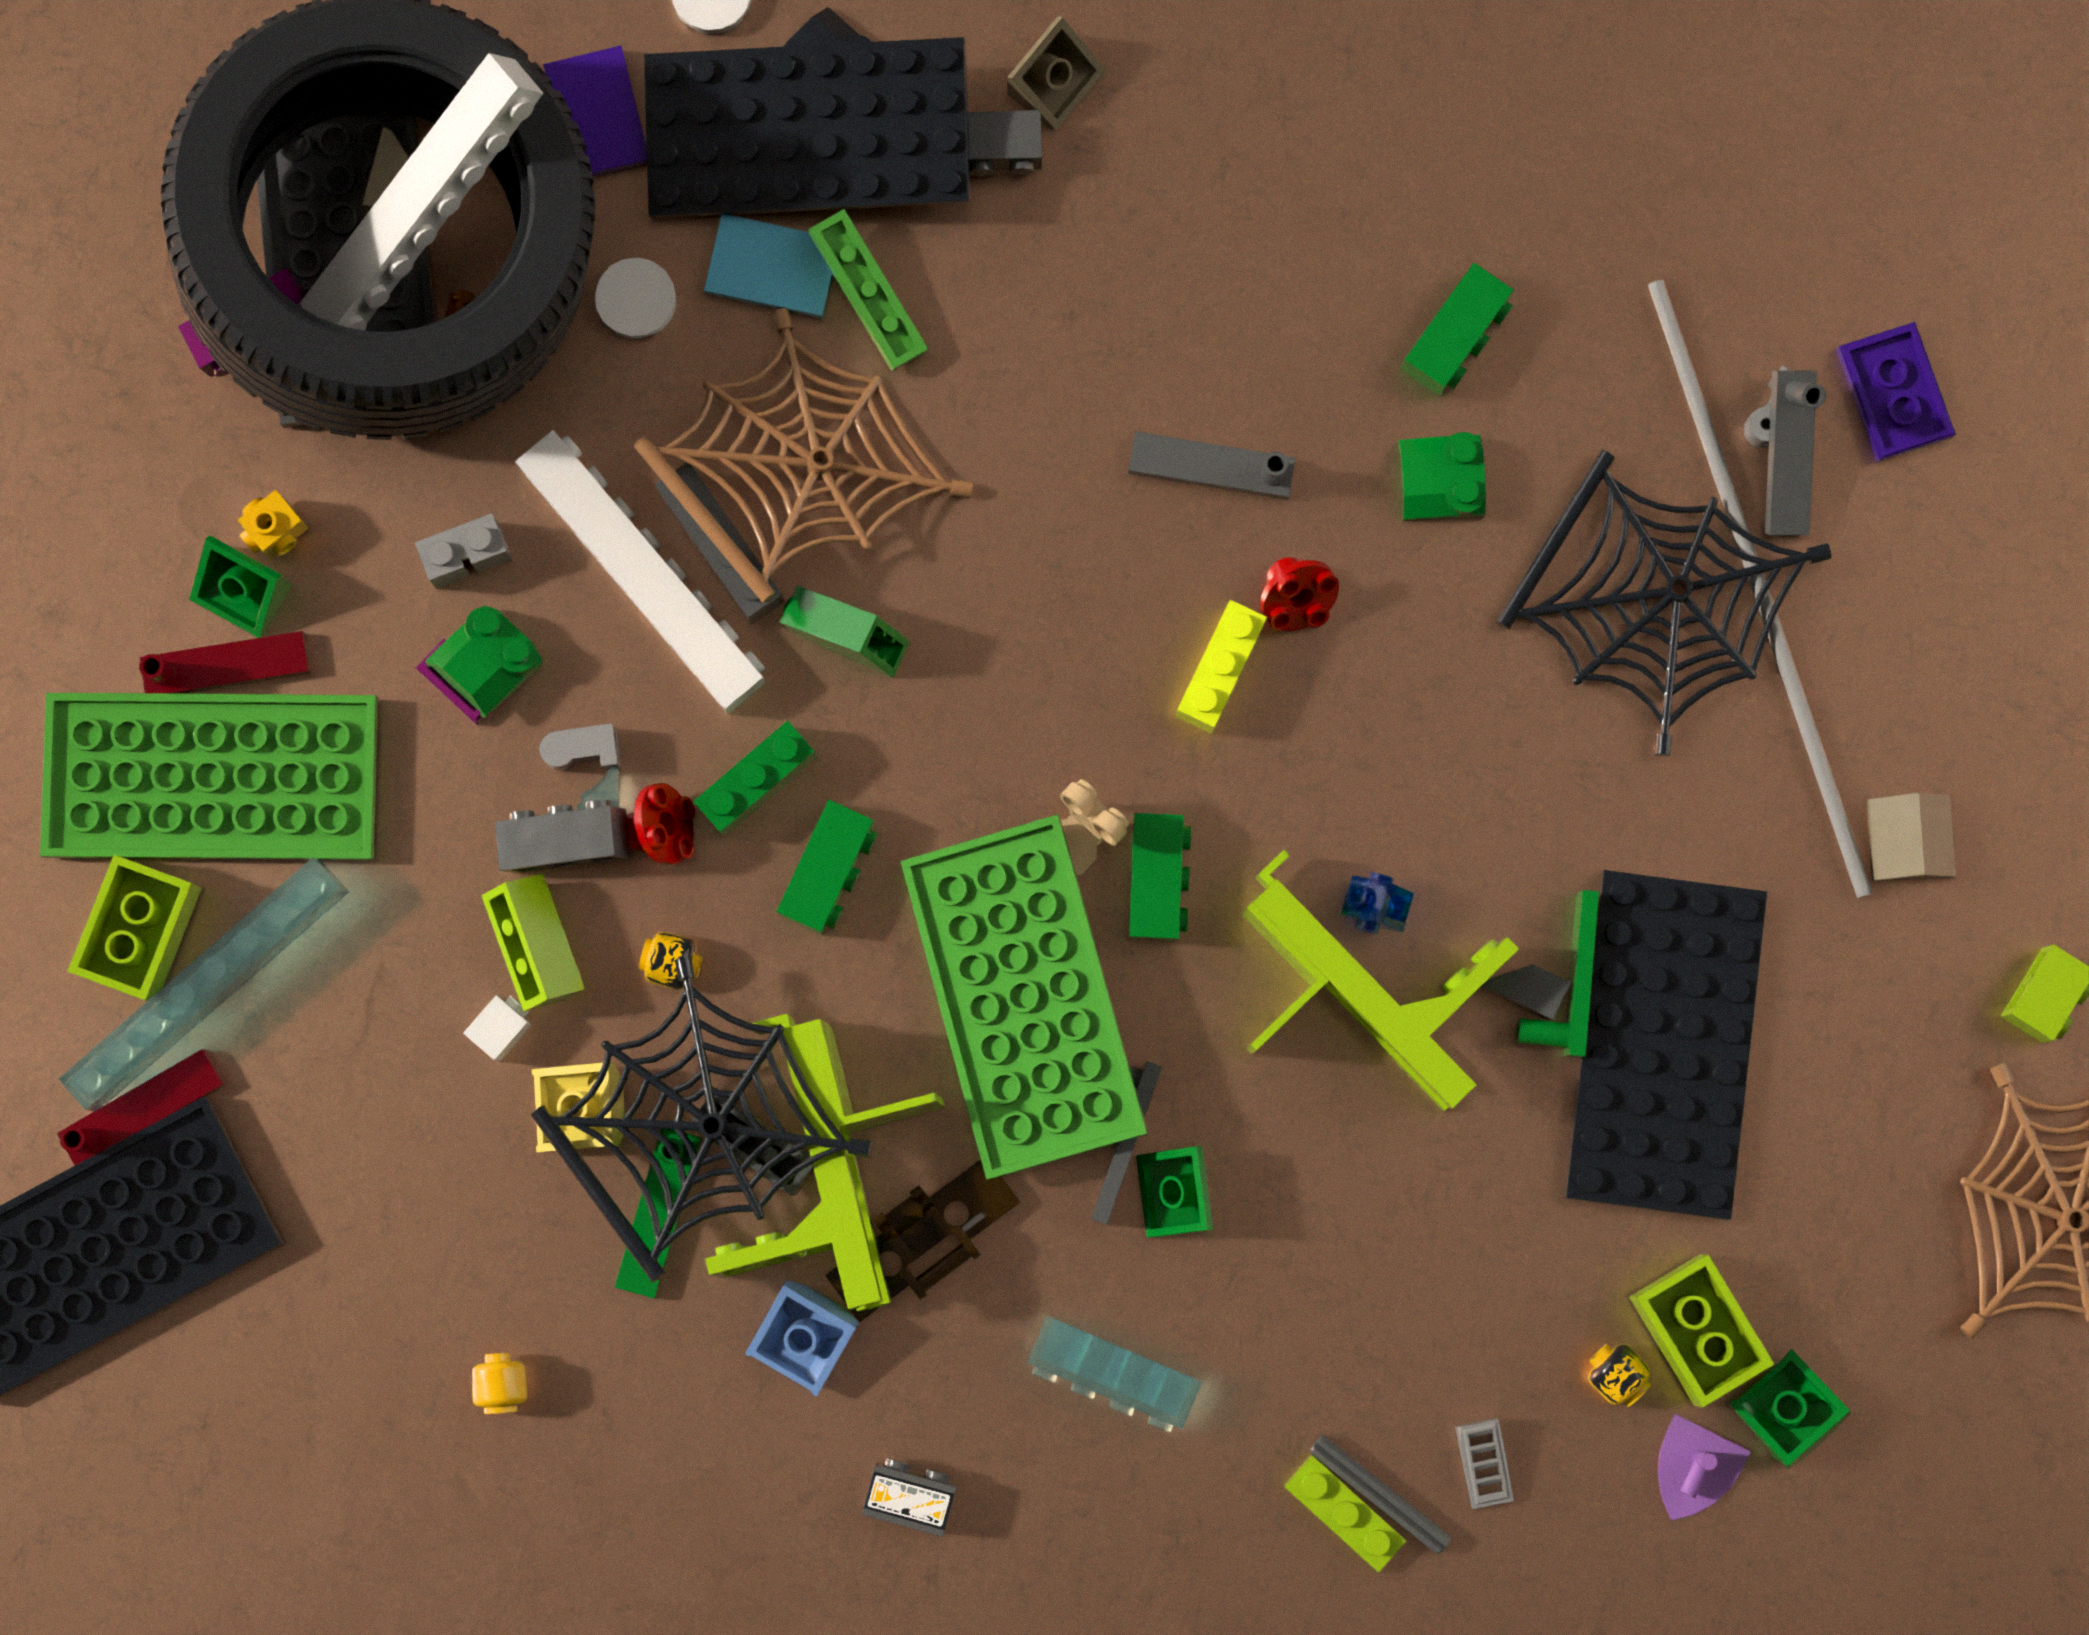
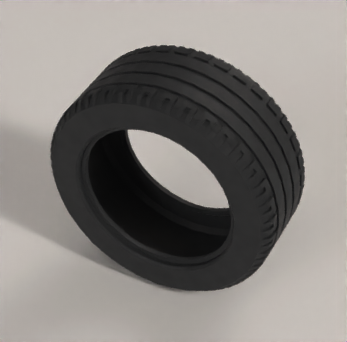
M312 0L309 3L296 5L295 10L289 13L283 10L277 13V15L263 20L261 27L258 29L252 27L241 37L231 43L232 48L229 51L223 50L206 68V76L198 78L185 99L186 107L180 108L171 130L172 140L167 143L162 167L164 175L161 178L162 220L176 290L184 312L190 319L192 328L202 345L207 346L210 356L225 373H230L234 376L233 381L252 397L258 396L263 399L262 403L285 417L289 414L295 417V422L320 430L323 427L330 429L331 434L356 438V434L367 435V439L392 440V436L402 435L403 439L428 436V431L438 430L441 433L462 426L464 420L470 418L474 421L495 410V404L500 401L502 403L507 402L524 388L523 383L527 380H533L548 363V357L556 352L567 334V328L573 321L583 291L594 231L595 192L592 187L594 180L590 159L584 152L586 151V145L576 121L571 119L572 111L560 91L552 88V80L536 62L531 63L528 60V54L508 37L503 39L499 36L497 29L492 26L490 27L478 18L472 20L466 17V12L453 9L443 3L440 7L433 5L431 0H327L323 2L321 0ZM488 53L515 59L540 88L543 95L534 105L530 116L523 120L510 136L507 146L498 152L488 165L493 170L507 196L513 214L516 239L510 255L497 277L481 295L463 309L438 322L415 329L382 332L343 327L321 319L296 305L277 289L261 270L251 253L243 233V223L247 203L257 179L267 163L286 143L302 131L322 121L344 114L365 111L396 112L416 116L436 124Z

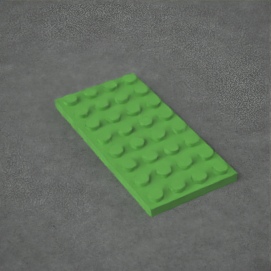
M46 693L40 857L112 858L113 855H117L125 859L374 860L378 697L376 695Z
M1057 814L900 861L986 1180H993L1149 1135L1060 816Z

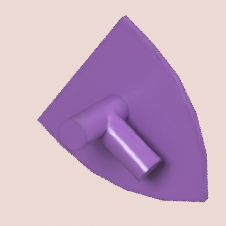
M1674 1414L1659 1452L1658 1466L1661 1497L1670 1519L1673 1521L1697 1514L1716 1503L1731 1489L1743 1470L1751 1451Z

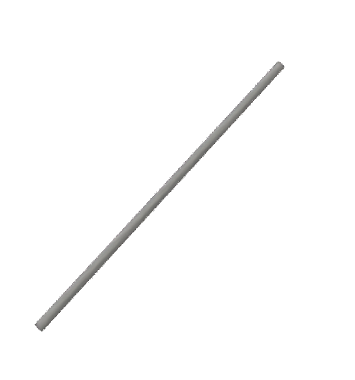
M1664 281L1652 282L1648 284V288L1726 516L1734 524L1750 533ZM1731 530L1738 550L1758 557L1754 544ZM1742 560L1744 568L1759 565ZM1764 573L1748 577L1755 599L1766 581ZM1770 590L1765 594L1758 609L1764 625L1774 605ZM1776 614L1768 634V639L1857 898L1872 894L1873 891L1778 614Z

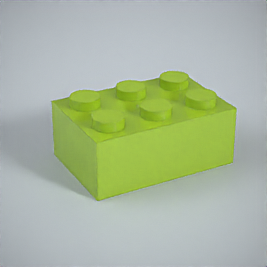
M113 855L67 972L157 1004L202 887Z
M1708 1254L1697 1255L1629 1296V1299L1694 1406L1705 1407L1774 1365V1362Z

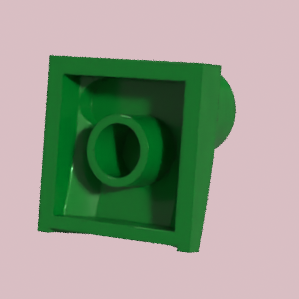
M1458 432L1452 436L1398 440L1403 487L1402 521L1483 518L1485 516L1486 480L1481 435Z
M484 605L470 612L466 622L426 660L425 664L429 668L435 669L480 711V715L485 719L542 667L543 659L532 641L501 612Z
M1792 1349L1749 1390L1729 1403L1732 1409L1768 1447L1771 1455L1787 1469L1803 1460L1846 1420L1851 1412Z

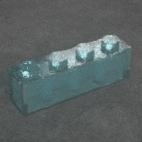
M1046 1315L1027 1360V1363L1034 1365L1032 1374L1055 1383L1057 1376L1073 1382L1070 1390L1090 1399H1094L1096 1392L1111 1398L1109 1407L1132 1416L1134 1410L1137 1409L1150 1415L1147 1423L1170 1433L1173 1426L1183 1429L1202 1383L1200 1380Z

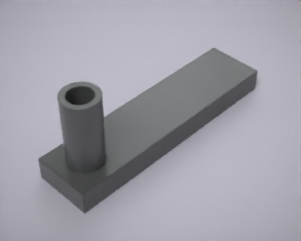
M1772 370L1765 534L1809 535L1815 409L1820 407L1826 399L1824 388L1817 384V371Z
M1135 431L1128 474L1288 500L1296 457L1285 456L1280 452L1265 453Z
M1148 1061L1143 1070L1130 1065L1144 1118L1162 1070V1066ZM1137 1138L1117 1143L1091 1220L1105 1225L1108 1224Z

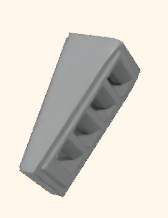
M1491 1418L1455 1426L1472 1509L1514 1501L1499 1419ZM1490 1434L1491 1442L1470 1446L1469 1438ZM1494 1451L1495 1458L1473 1462L1472 1454ZM1497 1466V1475L1476 1479L1475 1471ZM1496 1483L1501 1484L1502 1491L1479 1495L1478 1487Z

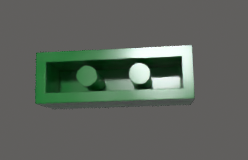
M1473 263L1406 356L1400 369L1439 396H1441L1447 386L1454 390L1467 372L1462 365L1471 354L1477 358L1490 340V337L1485 334L1490 325L1495 322L1500 326L1514 306L1508 302L1514 289L1476 263Z
M787 720L693 802L720 834L725 837L817 758L816 753Z
M828 799L776 913L823 936L827 927L834 930L844 907L838 905L844 890L852 892L861 873L860 869L855 868L862 853L869 855L877 839L878 832L873 831L875 826L874 820Z
M1134 813L1128 940L1178 942L1179 932H1187L1188 908L1180 907L1181 891H1189L1190 867L1182 866L1183 850H1190L1191 826L1184 825V815Z

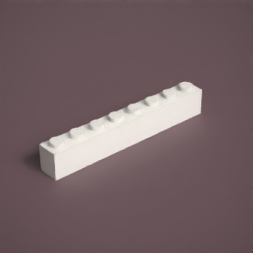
M488 53L299 303L303 309L337 325L365 331L368 321L378 308L388 301L391 291L401 278L411 271L414 261L424 248L434 241L438 230L448 217L457 211L461 200L471 187L483 177L487 166L497 153L507 146L510 136L520 123L530 116L534 105L543 95L540 88L515 59Z
M552 430L515 461L520 470L726 713L730 714L766 684L763 676L760 674L765 670V667L750 650L746 654L740 651L734 643L739 637L724 619L717 623L708 611L713 606L697 588L691 593L684 585L682 580L687 576L672 558L666 562L656 552V549L661 545L646 527L639 531L629 519L635 514L621 497L618 496L613 501L605 492L604 488L609 484L594 466L587 470L577 458L583 453L571 438L566 435L560 439Z

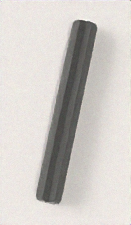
M1321 1435L1310 1448L1312 1455L1433 1552L1440 1554L1448 1546L1451 1540L1449 1534L1329 1438Z

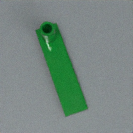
M1581 890L1576 894L1569 978L1571 983L1568 990L1566 1023L1519 1018L1516 1032L1517 1043L1564 1047L1563 1057L1579 1059L1586 1057L1599 891Z
M660 1129V1132L670 1140L682 1159L687 1177L692 1163L686 1145L675 1130ZM686 1133L693 1144L697 1156L703 1138ZM657 1139L653 1155L659 1161L670 1186L672 1203L674 1204L682 1187L677 1165L665 1145ZM650 1163L645 1184L652 1197L658 1214L660 1229L662 1230L668 1217L664 1190L652 1163ZM642 1193L632 1226L649 1250L652 1251L656 1242L653 1223ZM681 1211L670 1234H672L677 1228ZM672 1243L661 1252L657 1260L663 1269H665ZM626 1247L614 1287L656 1299L662 1277L652 1283Z

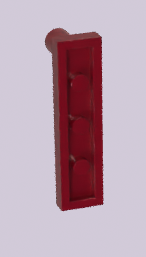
M303 631L168 653L148 654L140 657L139 663L144 693L186 694L311 673L306 635Z
M201 1049L59 1131L57 1135L60 1139V1144L67 1151L75 1166L198 1099L212 1094L224 1087L225 1083L207 1051Z

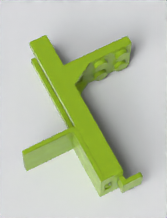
M1284 849L1255 878L1266 890L1246 908L1242 916L1299 973L1310 987L1246 1049L1251 1054L1257 1051L1323 987L1443 1111L1448 1107L1454 1108L1477 1084L1445 1053L1430 1035L1512 957L1519 948L1508 937L1498 943L1493 938L1470 958L1475 965L1469 971L1463 967L1441 986L1446 992L1443 996L1400 1006L1279 880H1274L1270 876L1289 858L1290 854Z
M789 1014L753 1022V1024L774 1028L777 1025L784 1027L783 1033L809 1088L846 1141L850 1140V1133L946 1108L944 1099L935 1093L854 1114L833 1027L821 1019L795 1025L794 1018ZM754 1031V1032L757 1033L758 1035L767 1034V1033H762V1032ZM788 1062L799 1108L821 1137L836 1139L803 1092ZM804 1127L805 1135L811 1136L807 1129ZM813 1145L808 1147L811 1157L831 1149ZM847 1150L823 1158L813 1164L821 1202L788 1236L787 1234L781 1235L780 1232H774L756 1237L757 1245L747 1247V1245H740V1243L715 1248L716 1256L705 1258L709 1275L727 1278L834 1250L849 1310L856 1309L861 1312L892 1303L855 1155H848Z

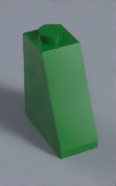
M796 586L792 597L786 601L783 616L780 620L781 624L796 635L894 678L910 643L907 638L879 616L800 586Z

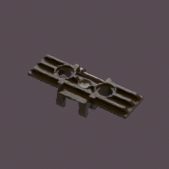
M981 1160L931 1197H928L922 1187L918 1185L909 1192L911 1194L909 1198L889 1213L884 1215L881 1212L872 1219L882 1232L876 1237L880 1255L884 1252L892 1251L897 1253L902 1261L901 1269L896 1275L885 1276L891 1299L910 1286L918 1298L922 1300L927 1296L925 1291L971 1257L975 1260L981 1256L971 1239L1021 1203L1002 1177L986 1180ZM951 1202H962L968 1208L969 1217L961 1226H952L945 1220L944 1211ZM954 1232L962 1244L918 1277H915L908 1268V1265ZM835 1267L825 1276L846 1303L838 1267ZM880 1307L861 1312L852 1309L851 1312L861 1322Z

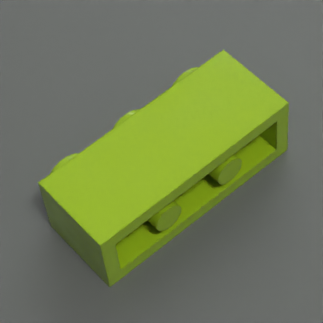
M543 874L505 882L481 895L523 1012L561 1002L585 990L580 977V971L576 966L565 930L560 922L551 892L548 889Z

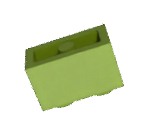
M2054 944L2042 947L2000 1017L2041 1043L2051 1042L2056 1038L2060 1040L2067 1033L2073 1022V1019L2069 1016L2076 1004H2083L2089 997V966Z

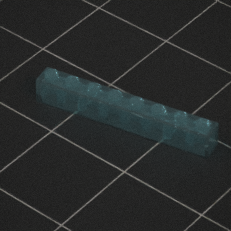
M315 857L311 858L64 1073L59 1080L85 1110L96 1111L106 1105L345 897L349 891L322 861Z

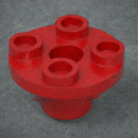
M1293 557L1279 559L1268 570V583L1261 595L1260 608L1262 614L1267 617V622L1275 631H1296L1307 627L1318 628L1324 625L1330 617L1329 611L1335 604L1339 594V580L1332 569L1321 561L1304 560L1303 558L1296 559Z
M656 783L643 788L636 799L634 812L626 814L629 848L634 851L647 853L656 863L665 866L677 864L691 858L694 854L692 819L695 816V807L692 800L688 796H681L675 788L666 783Z

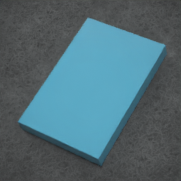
M721 214L704 293L777 310L786 308L791 313L823 319L833 273L807 231Z

